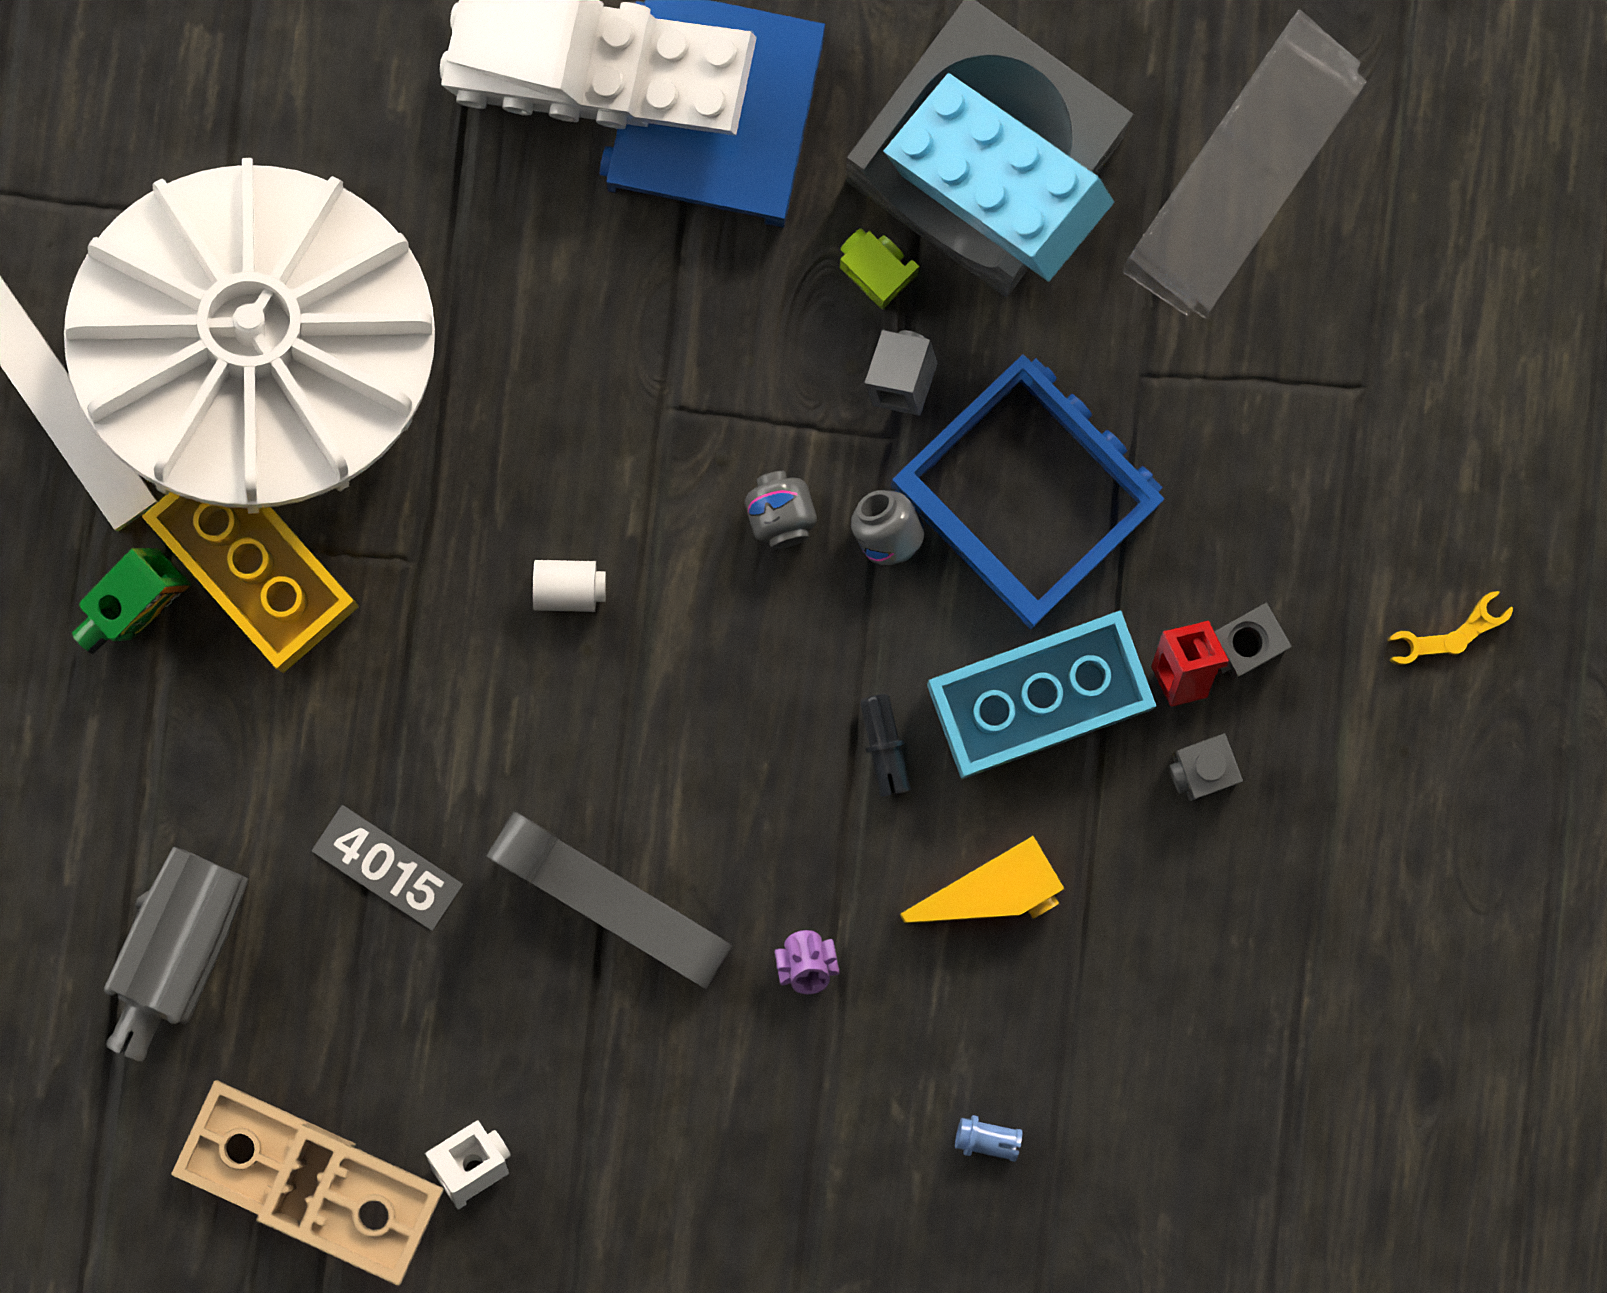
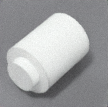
M534 561V611L595 612L596 602H605L606 572L596 571V561Z

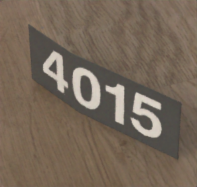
M341 805L312 849V852L432 931L463 885L344 805Z

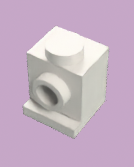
M478 1120L425 1153L431 1170L458 1210L466 1205L468 1199L509 1174L505 1159L511 1155L505 1143L495 1130L487 1134ZM477 1160L482 1163L468 1173L465 1171L466 1165L471 1161Z

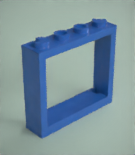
M1022 354L892 479L891 486L895 491L904 494L910 500L916 512L1031 630L1164 501V498L1159 493L1162 486L1152 477L1153 474L1143 466L1136 470L1123 457L1127 449L1122 442L1108 430L1101 434L1088 421L1092 413L1085 404L1073 394L1066 398L1053 385L1057 380L1054 373L1048 367L1045 368L1036 358L1031 362ZM1019 383L1037 399L1138 503L1126 517L1039 600L1021 584L920 480L933 465Z

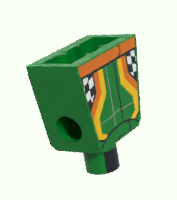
M132 548L80 601L79 606L88 617L72 632V635L91 654H94L109 639L113 642L131 640L192 584L159 548ZM119 602L121 603L122 608L121 613L119 611Z

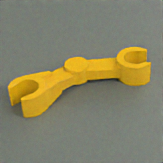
M1498 591L1490 592L1480 599L1467 621L1456 631L1447 635L1416 637L1409 631L1396 632L1387 641L1404 639L1410 644L1411 652L1407 657H1392L1390 662L1396 665H1406L1422 655L1442 653L1457 655L1463 652L1467 644L1476 636L1506 622L1512 615L1513 607L1508 608L1499 618L1490 616L1486 608L1487 603L1500 593Z

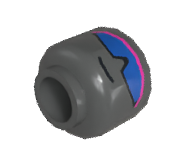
M785 471L771 472L757 478L758 487L751 490L745 498V507L755 538L760 542L769 543L771 549H783L808 540V532L815 526L817 515L806 482L800 478H787Z
M877 490L869 493L858 503L851 518V529L860 547L871 562L879 565H895L907 561L920 548L925 537L923 523L912 503L904 494L897 491Z

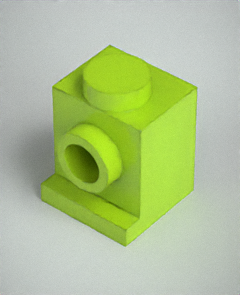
M860 228L840 248L845 254L840 259V269L882 310L918 275L919 266L913 260L904 266L900 262L904 257L903 253L884 235L878 240L870 231L866 233Z

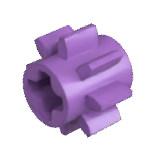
M804 930L793 933L786 939L784 943L785 949H777L774 952L780 984L787 985L792 983L793 989L799 993L814 994L820 992L829 984V975L839 974L833 940L829 939L822 942L821 936L814 931Z

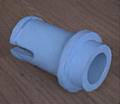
M972 1115L970 1120L961 1118L957 1129L955 1148L964 1150V1155L970 1156L973 1151L1016 1162L1019 1154L1016 1147L1021 1146L1022 1130L978 1122V1116Z

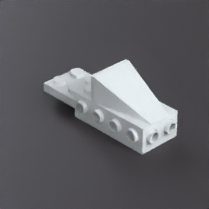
M459 0L453 6L450 18L452 36L449 50L441 58L440 76L442 79L441 85L456 95V102L461 105L479 109L486 108V104L498 105L508 112L520 115H532L533 111L546 112L553 118L568 122H578L579 117L595 119L596 123L616 129H625L626 124L648 127V123L736 136L757 39L751 31L656 19L650 14L651 10L648 7L630 2L621 3L620 9L603 7L604 3L600 0Z

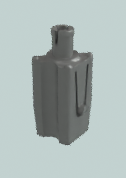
M172 848L151 889L142 894L136 901L135 908L139 909L138 915L104 987V992L107 995L112 996L117 993L118 998L126 1002L116 1028L107 1041L109 1049L117 1053L123 1052L125 1053L124 1056L143 1062L161 1019L168 1020L171 1024H177L178 1022L186 1024L190 1021L229 935L248 884V878L184 849Z

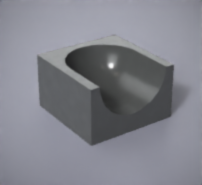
M964 0L847 157L845 181L1007 298L1029 267L903 178L883 152L884 149L948 73L1096 176L1124 140L1134 114L976 0Z

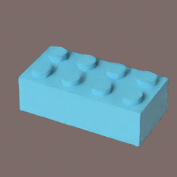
M950 73L943 78L883 151L903 178L1047 281L1051 280L1114 204L1113 199L1098 176Z
M1121 610L930 679L927 683L961 780L1149 712L1156 707Z

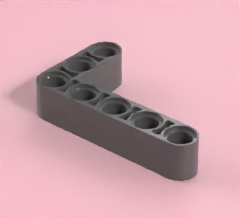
M516 812L512 813L487 854L492 860L705 989L708 988L733 946L560 841L551 833Z

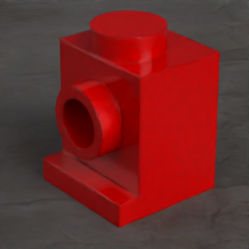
M1205 621L1163 631L1151 668L1172 707L1207 698L1218 669L1227 667L1229 659L1210 622Z

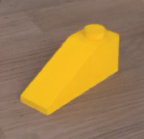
M1034 836L904 911L900 916L904 923L1019 916L1029 911L1034 919L1059 904L1055 894L1062 891L1064 887Z

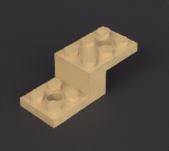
M218 1080L214 1081L171 1174L258 1214L257 1220L397 1285H400L444 1188L354 1148L356 1144ZM239 1133L250 1137L255 1148L253 1157L244 1164L232 1161L227 1154L229 1139ZM367 1201H380L388 1209V1222L380 1230H370L360 1220V1210Z

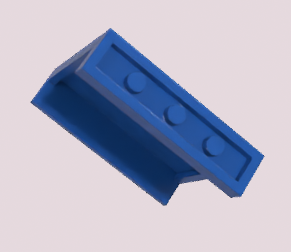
M712 0L636 1V4L648 7L651 10L650 14L656 19L751 31L757 39L736 136L648 123V127L626 124L625 129L617 130L614 147L605 146L603 151L600 175L607 177L608 192L616 193V189L621 188L763 217L765 218V224L784 228L822 51L825 24Z

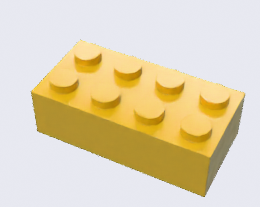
M170 492L142 516L274 667L282 673H285L359 607L272 507H259V513H248V508L202 503Z

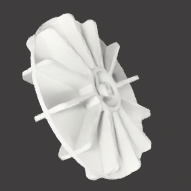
M242 158V166L221 167L201 171L176 179L168 184L163 179L152 184V192L137 200L122 212L102 232L99 238L94 237L87 247L88 254L78 270L70 292L65 317V356L74 393L91 428L120 461L138 475L155 484L156 489L166 495L172 492L202 503L248 508V513H259V507L280 506L299 502L324 494L334 488L338 491L347 488L349 480L375 463L398 440L403 431L408 430L430 378L435 340L433 307L428 286L418 262L408 247V241L378 211L358 196L344 189L343 181L333 176L327 181L297 170L273 166L253 165V158Z

